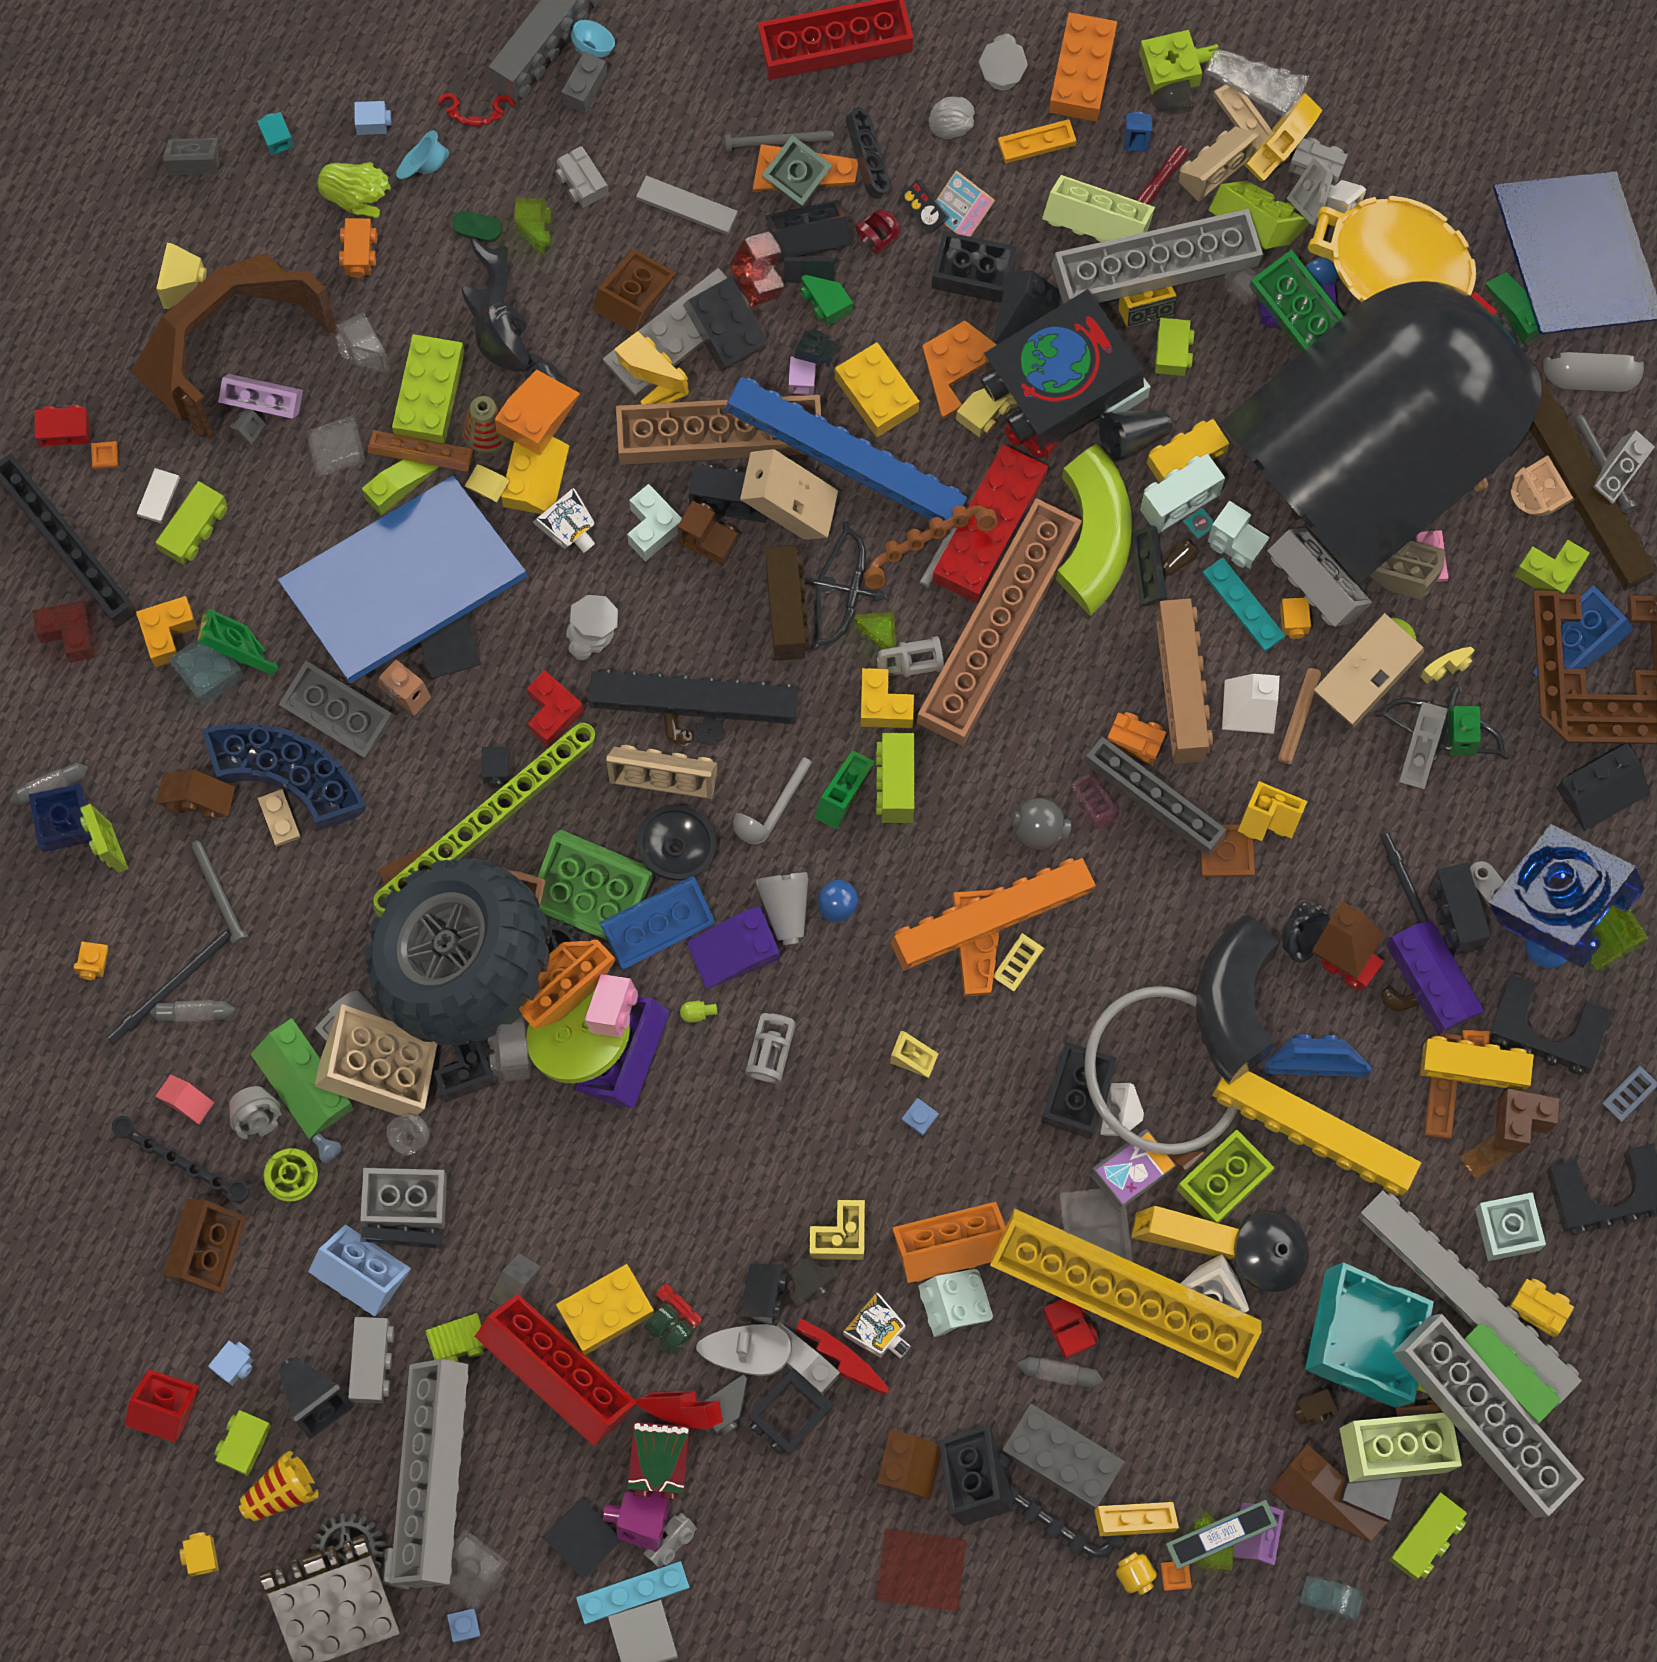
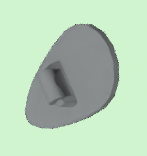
M769 1324L747 1325L721 1330L708 1335L696 1345L698 1353L714 1365L756 1376L772 1375L780 1371L789 1361L792 1352L791 1342L786 1332L778 1326Z

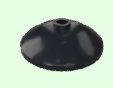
M679 805L665 806L653 811L641 824L637 836L638 853L645 866L659 877L674 881L685 880L702 873L712 861L716 846L715 835L709 822L697 811ZM677 846L679 851L672 852L670 847Z
M1264 1211L1249 1217L1242 1224L1235 1238L1234 1255L1238 1269L1247 1282L1262 1291L1279 1292L1291 1288L1302 1278L1308 1265L1309 1248L1306 1236L1296 1221L1281 1212ZM1279 1245L1282 1247V1254L1278 1251Z

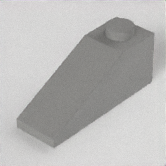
M1422 702L1399 782L1425 789L1447 714V708Z
M779 1322L776 1326L786 1332L791 1342L792 1352L786 1365L790 1369L794 1368L823 1395L839 1378L840 1372L818 1352Z

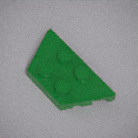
M208 609L202 616L198 643L217 651L220 655H227L241 664L245 663L270 675H273L279 669L275 662L271 663L264 659L262 654L266 650L256 640L248 626L211 609Z

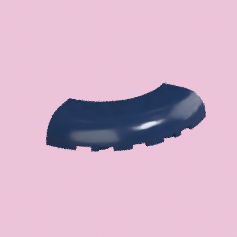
M234 723L201 730L218 780L225 783L255 781L283 789L304 805L315 821L318 831L353 820L365 812L366 806L352 778L337 760L315 742L296 735L290 730L276 726H262L258 723L234 725Z

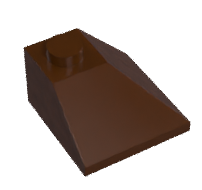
M1342 901L1314 946L1312 953L1353 978L1358 979L1384 934L1364 913Z

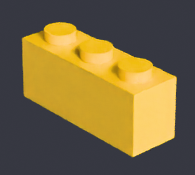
M1214 419L1208 422L1201 421L1189 433L1185 435L1180 433L1171 440V443L1164 447L1159 445L1149 452L1147 465L1159 483H1161L1170 472L1175 469L1182 470L1196 456L1201 458L1208 454L1213 460L1226 453L1229 442Z

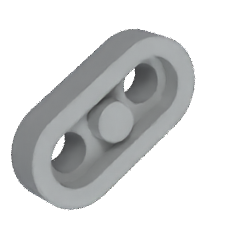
M1483 861L1474 863L1470 870L1479 895L1491 908L1502 909L1507 906L1511 900V890L1489 863ZM1478 871H1484L1486 873V877H1480L1478 875ZM1500 891L1503 897L1497 898L1494 892Z

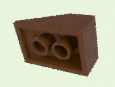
M633 249L598 288L592 310L635 334L653 311L675 277L676 272Z

